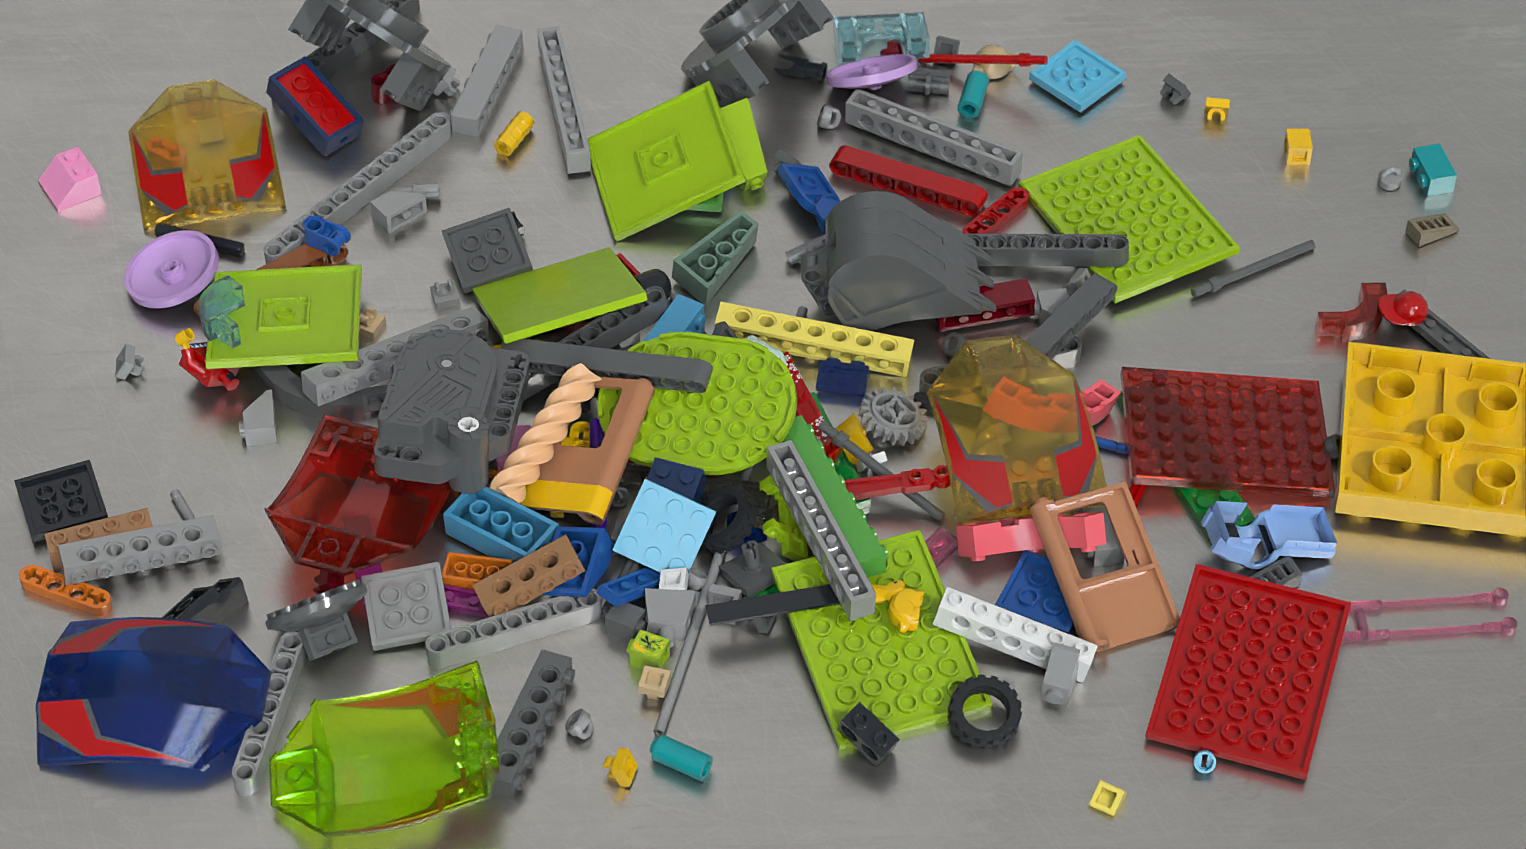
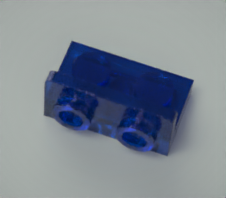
M837 358L820 360L816 391L865 397L870 368L861 361L843 363Z

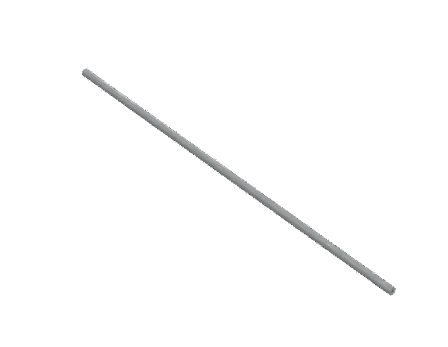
M800 306L796 316L805 318L808 311L807 308ZM755 465L742 471L738 485L745 491H747ZM738 504L730 506L722 530L727 528L734 520ZM726 551L722 554L714 553L707 573L708 580L702 588L653 731L657 736L664 735L706 611L705 605H708V590L710 585L716 582L719 566L722 564Z

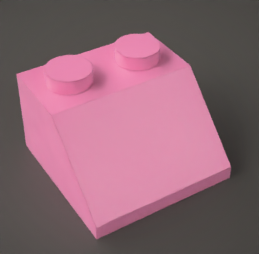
M78 146L57 154L38 180L58 212L102 194L98 174Z

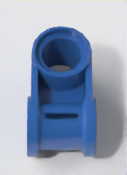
M309 216L303 222L306 245L321 250L330 256H337L340 252V247L351 239L350 232L344 226L325 220L320 216Z

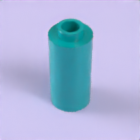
M971 71L966 77L957 106L959 114L965 118H975L980 113L989 84V78L985 73Z
M661 735L659 738L656 737L650 746L652 760L699 781H703L711 769L713 762L711 755L666 735Z

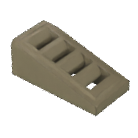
M1446 213L1410 219L1407 221L1405 232L1420 247L1459 231V228Z

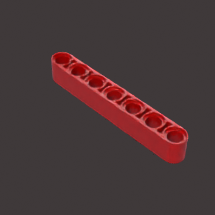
M846 145L838 148L829 163L830 170L837 176L969 217L978 216L988 199V193L980 186Z

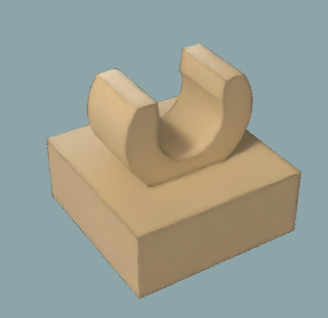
M366 306V310L364 309L360 314L359 334L375 339L386 324L385 316L377 314L376 309Z
M644 666L638 685V693L646 694L647 699L657 701L659 697L665 698L671 679V670Z

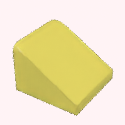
M1099 780L1089 806L1115 816L1127 792Z

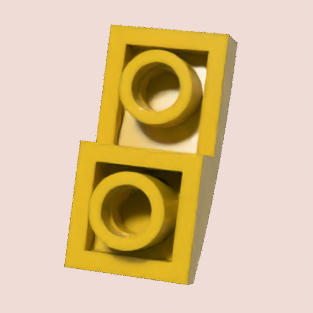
M855 413L835 428L839 432L843 431L850 436L849 440L867 454L873 450L866 437L867 432ZM843 448L849 462L856 464L859 460Z

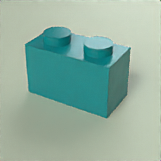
M1441 144L1413 148L1412 157L1409 159V168L1415 173L1420 188H1423L1426 196L1454 192L1457 174Z

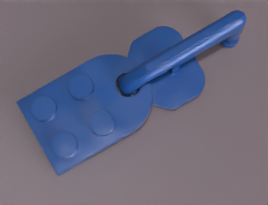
M780 163L777 172L783 179V182L787 185L797 202L804 209L815 215L818 228L824 235L825 219L833 207L841 202L838 195L819 167Z

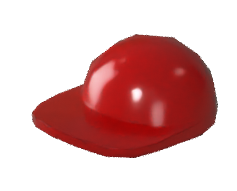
M1414 291L1383 295L1378 301V308L1381 314L1392 324L1420 325L1425 321L1428 314L1427 301L1421 294Z

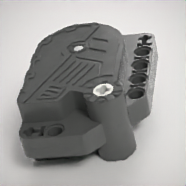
M447 328L430 330L409 339L401 347L398 359L395 361L393 375L386 389V397L379 411L378 438L374 447L375 472L383 477L431 484H442L448 481L454 491L475 494L485 488L489 481V462L508 453L511 448L529 382V356L520 351L491 348L484 340L470 332Z

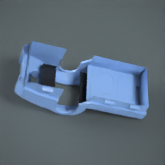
M1216 501L1214 505L1209 507L1201 521L1212 544L1210 547L1211 551L1222 559L1246 568L1261 569L1274 563L1279 556L1332 559L1336 553L1335 546L1337 541L1322 507L1273 505L1271 509L1259 513L1250 525L1239 527L1236 525V521L1247 503ZM1262 541L1266 550L1265 556L1258 561H1250L1255 553V548Z

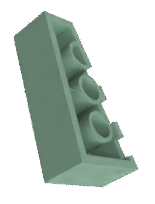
M743 210L739 211L673 260L672 279L707 306L756 243L759 224Z

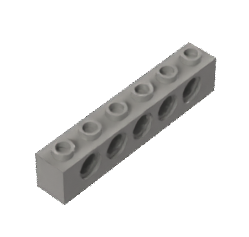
M214 515L58 545L59 560L66 585L222 555L221 536Z

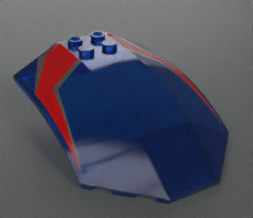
M125 617L72 621L68 624L52 649L49 650L36 701L37 764L39 766L87 763H144L191 768L204 772L210 767L211 760L222 751L225 754L241 740L239 736L250 726L255 728L263 720L271 671L229 626L161 617Z

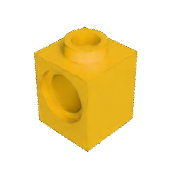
M1286 129L1283 145L1286 165H1310L1313 150L1310 129Z

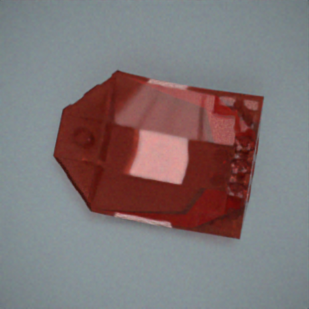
M323 415L291 478L268 508H264L295 564L347 576L415 549L435 523L452 488L448 481L442 484H431L379 476L374 470V447L378 438V428Z

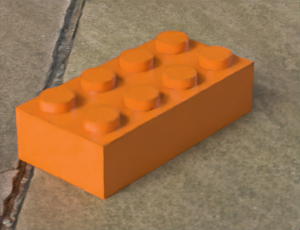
M448 552L442 572L443 584L475 590L473 587L475 583L509 566L513 562L508 559Z

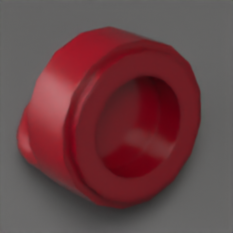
M897 39L888 41L887 48L882 49L880 55L903 54L900 41Z

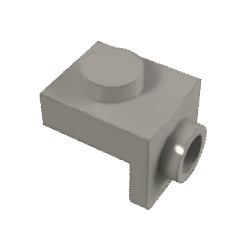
M711 584L708 590V605L742 599V590L730 588L726 585Z

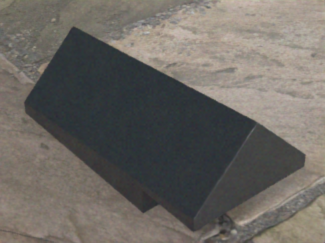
M240 577L220 579L213 586L194 588L159 620L217 626L249 603L243 581ZM150 627L137 640L166 663L214 627Z

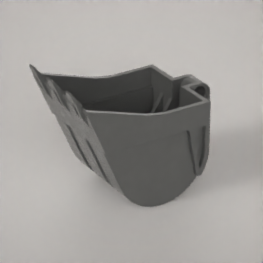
M882 191L862 192L849 196L839 202L825 219L826 247L809 252L801 257L802 282L821 311L826 315H837L843 326L874 331L889 325L912 320L982 314L981 308L993 312L996 311V305L980 294L979 284L993 288L994 281L978 270L977 261L991 264L992 257L976 246L975 240L943 219H936L906 198L894 193Z

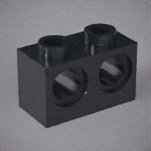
M860 702L841 720L837 728L876 767L895 749L900 740Z

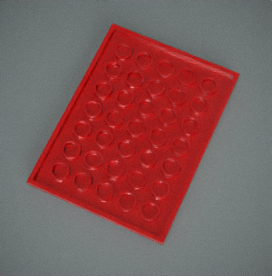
M1196 564L1145 738L1196 752L1208 750L1215 757L1306 780L1352 602Z

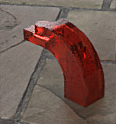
M1386 282L1361 283L1358 296L1359 306L1353 310L1318 312L1315 324L1316 336L1340 335L1341 342L1343 343L1357 341L1372 334L1383 320V315L1378 308V301L1380 297L1387 295Z

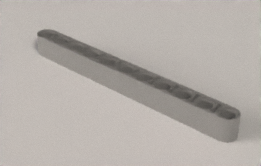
M436 112L430 115L266 243L263 248L266 264L306 244L303 222L307 217L316 215L335 224H344L368 205L370 201L377 198L448 142L451 138L449 115L444 112Z

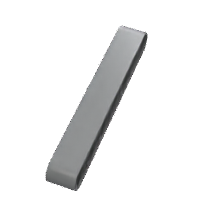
M592 588L586 597L558 596L433 634L426 640L428 663L433 668L441 669L596 622L602 616L601 596L597 594L595 588Z
M286 632L280 637L232 768L233 781L236 792L241 796L254 795L260 788L306 659V650L299 632Z

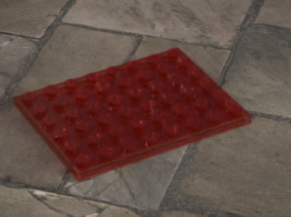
M1136 367L1121 368L1120 376L1130 484L1334 497L1335 485L1330 452L1325 447L1327 432L1319 381Z

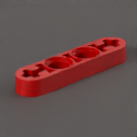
M1021 187L1010 189L962 229V232L964 234H995L1027 208L1029 202L1028 191ZM1006 209L1009 212L1003 214L999 213L997 210ZM990 221L994 224L992 226H985L982 222Z

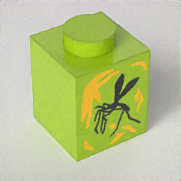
M640 629L636 638H632L627 647L630 665L642 670L644 666L663 669L670 657V640Z

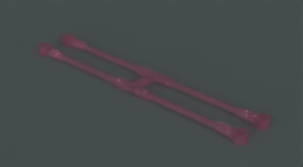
M1496 588L1493 592L1475 593L1473 596L1396 601H1351L1349 612H1354L1358 631L1344 632L1342 642L1386 640L1390 637L1479 631L1483 633L1502 632L1505 635H1513L1516 632L1518 623L1512 617H1505L1501 622L1482 623V625L1389 631V629L1369 630L1365 611L1382 610V608L1465 602H1474L1475 604L1494 603L1497 606H1504L1509 597L1508 591L1504 588Z

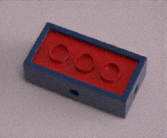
M306 56L269 76L266 90L268 96L324 157L361 136L364 119Z

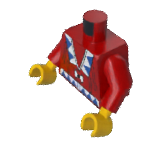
M191 328L181 330L175 335L176 343L183 348L179 365L206 387L223 385L228 391H231L238 386L239 380L236 378L240 367L206 369L207 342L189 344L195 338Z

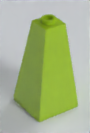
M745 98L720 108L746 182L738 185L743 192L751 189L757 190L762 187L767 175V168L750 103Z

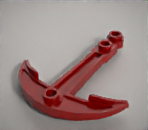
M832 444L829 448L825 449V454L827 458L833 460L835 465L843 448L840 449L835 444ZM939 465L934 470L929 468L902 471L900 474L844 481L847 491L853 493L855 500L896 493L909 494L930 491L935 487L940 489L948 488L953 483V475L950 468L945 465Z

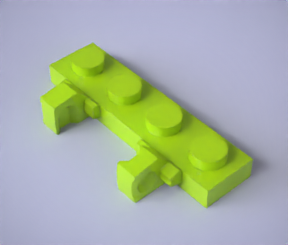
M769 475L766 479L759 482L760 491H765L767 495H774L775 500H778L779 521L777 522L772 518L763 524V533L770 538H777V542L781 543L783 556L794 561L807 559V541L772 476Z

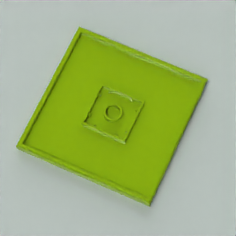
M710 81L587 138L592 168L613 236L617 242L746 182Z
M610 247L472 288L475 299L506 344L648 300L645 290Z
M362 265L215 272L205 360L206 369L358 361Z

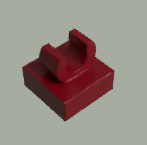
M330 563L321 565L320 575L314 578L319 587L314 588L313 592L319 595L344 585V575Z

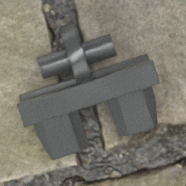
M918 67L909 74L907 91L924 92L925 95H930V93L948 95L950 71Z

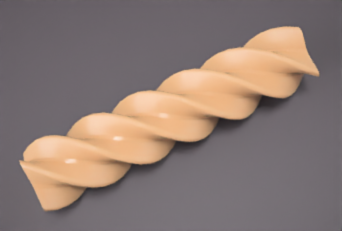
M582 363L572 365L563 374L558 388L549 395L545 408L540 410L535 416L531 429L522 435L517 449L508 456L503 470L493 478L489 488L517 503L523 502L526 497V485L537 481L540 476V464L552 459L554 443L566 438L568 433L567 423L575 421L580 417L581 402L590 400L594 396L595 382L602 379L589 371Z

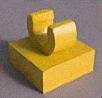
M1207 97L1204 110L1205 113H1208L1207 121L1211 122L1212 115L1218 114L1220 116V123H1223L1225 114H1228L1230 99Z
M619 748L615 757L608 756L605 758L603 768H610L608 776L615 778L620 787H630L638 764L629 748Z

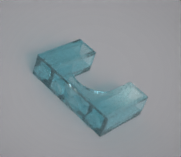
M923 12L834 17V41L839 62L862 61V44L873 39H897L904 46L906 54L913 55L916 58H930V36Z

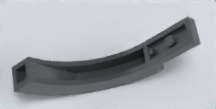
M286 365L255 366L261 382L267 390L272 389L274 398L288 408L313 418L329 421L365 420L364 412L379 411L386 397L388 384L368 387L318 407L303 393L302 379L290 371Z

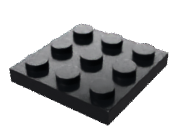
M90 459L14 480L33 542L44 540V534L108 518Z

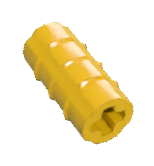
M519 111L510 120V123L504 127V131L499 134V137L494 142V149L500 155L510 156L518 148V145L523 142L524 137L530 133L531 128L534 126L532 116L526 112Z

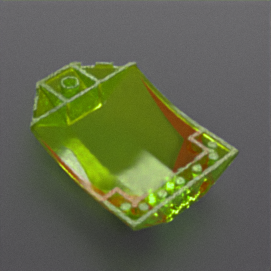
M477 660L428 679L388 691L331 700H317L315 698L310 704L311 711L302 722L298 720L287 735L288 742L279 753L275 751L269 759L271 806L325 837L369 834L408 827L489 800L492 797L500 767L495 716Z

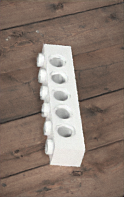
M949 587L946 588L933 625L1045 669H1047L1054 642L1080 649L1076 680L1080 683L1084 682L1098 646Z

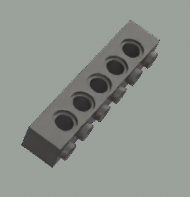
M541 650L481 771L482 773L498 767L494 782L483 788L482 791L513 799L516 791L522 789L525 781V772L527 768L531 769L534 764L535 751L537 747H542L547 726H552L556 714L555 710L564 701L565 689L567 685L573 683L575 670L572 668L571 657Z

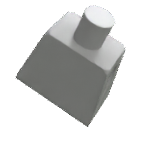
M645 588L648 632L669 639L670 648L674 646V640H684L696 608L695 591Z

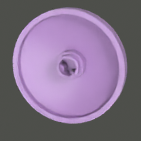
M909 54L882 55L860 59L830 69L826 72L827 84L832 87L876 90L880 89L881 85L896 81L914 72L918 68L915 56Z
M183 230L165 234L146 244L134 255L125 271V287L132 299L144 307L167 308L178 305L197 295L210 283L219 265V255L211 239L200 232Z

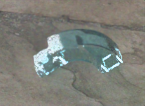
M229 275L215 281L204 290L198 302V309L204 336L209 341L218 338L231 348H235L241 345L239 327L227 315L245 306L242 285Z

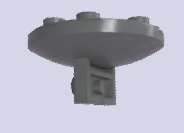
M358 579L266 615L268 620L265 622L267 630L282 632L298 631L309 661L330 654L334 650L337 651L355 644L358 641L347 612L366 595L368 588L366 584H361Z

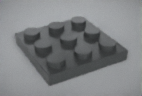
M510 207L441 231L464 294L471 292L472 288L533 270Z

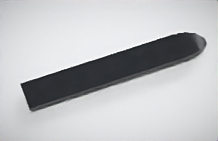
M828 584L705 605L709 624L714 626L839 605L840 602L831 585Z

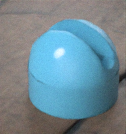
M1201 750L1195 754L1193 762L1199 772L1209 773L1215 768L1216 759L1212 752ZM1207 754L1206 767H1201L1202 755Z

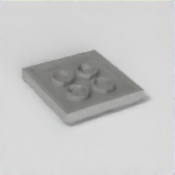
M440 562L361 576L362 583L366 584L368 588L364 598L373 651L423 642L433 634L451 629Z

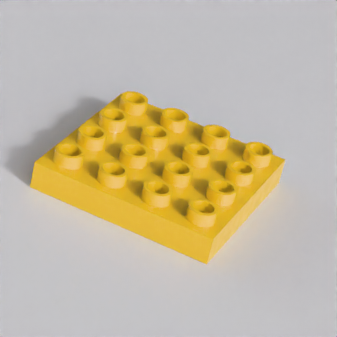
M1348 342L1344 361L1335 513L1349 514L1356 517L1404 521L1410 524L1420 523L1452 527L1459 530L1507 534L1513 537H1526V363Z

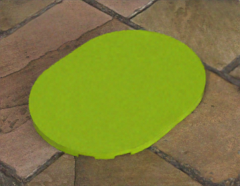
M670 332L659 334L660 337L646 342L643 340L628 349V351L701 359L713 366L710 381L704 393L655 388L629 460L652 467L654 458L657 457L703 469L705 475L730 474L749 468L767 457V447L782 443L788 435L796 415L797 392L789 369L781 358L770 352L767 347L740 338L694 332ZM603 388L599 390L597 409L604 434H606L622 390Z

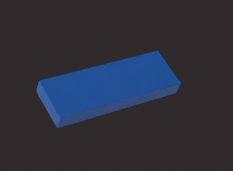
M646 567L599 585L597 594L617 607L645 596V588L659 589L660 573Z

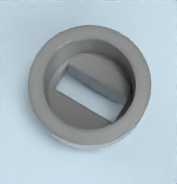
M690 568L688 571L687 587L691 590L703 588L708 580V576L698 569Z

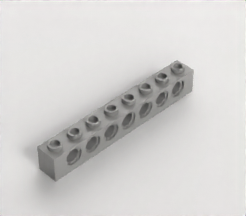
M560 26L537 29L539 54L567 172L571 174L591 171L590 149Z
M856 89L846 101L845 123L1008 186H1012L1021 173L1023 152L860 89Z
M471 306L359 349L358 361L329 362L301 372L303 393L319 407L392 378L393 367L396 359H398L401 347L412 337L429 332L430 330L447 328L467 331L484 341H488V319Z
M792 440L767 447V469L848 619L853 621L874 614L876 593Z

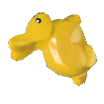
M901 580L890 582L886 586L871 584L876 593L875 604L885 601L889 602L888 618L898 628L900 633L917 631L924 591L905 588V583Z

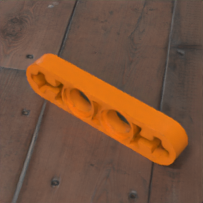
M27 565L19 572L21 586L29 592L95 616H104L112 609L110 594L98 587L84 582L66 585L62 574L37 565ZM57 582L61 584L56 590L48 589V586L52 583ZM75 591L84 592L79 598L70 597Z

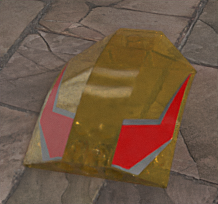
M212 79L168 86L128 130L144 232L154 230L158 223L182 226L286 209L267 109L217 80Z
M1017 335L966 340L926 392L943 448L958 525L1030 516V508L1033 506V501L1039 498L1047 497L1048 500L1058 501L1107 487L1094 429L1075 375ZM1098 503L1080 509L1101 507L1104 505Z

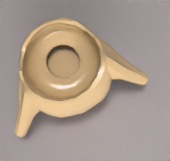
M999 45L984 46L976 53V55H1019L1007 53ZM973 64L972 71H981L989 79H997L1007 75L1018 64Z

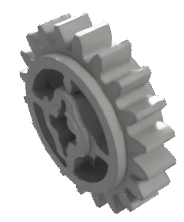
M882 387L881 392L874 389L872 394H866L858 416L862 417L860 423L867 424L865 431L874 432L873 438L879 436L882 438L881 441L883 443L888 440L891 441L892 445L900 442L902 446H905L906 441L913 444L915 439H921L927 427L928 417L925 416L926 409H920L922 403L913 401V395L908 397L905 395V391L898 393L895 388L887 391L884 387Z

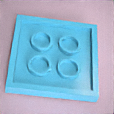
M1074 40L1050 57L1047 65H1039L1029 72V79L1077 111L1082 112L1126 79V72Z
M645 478L613 547V551L660 573L663 569L685 567L689 571L717 511Z

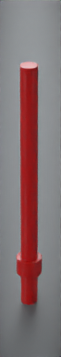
M1019 53V55L919 54L918 62L1018 64L1020 67H1030V65H1047L1048 57L1047 55H1031L1030 53Z

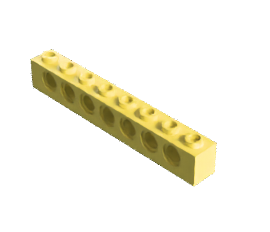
M720 302L714 329L717 323L726 321L738 338L747 340L748 336L754 335L783 353L788 351L790 355L907 378L914 345L913 339Z

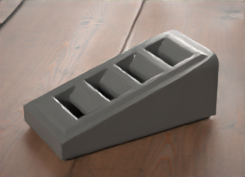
M1288 556L1250 577L1295 588L1300 586L1302 572L1292 558Z

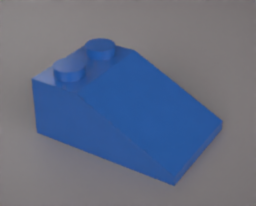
M557 527L553 541L567 535L585 571L542 595L586 597L607 570L614 544L605 528Z

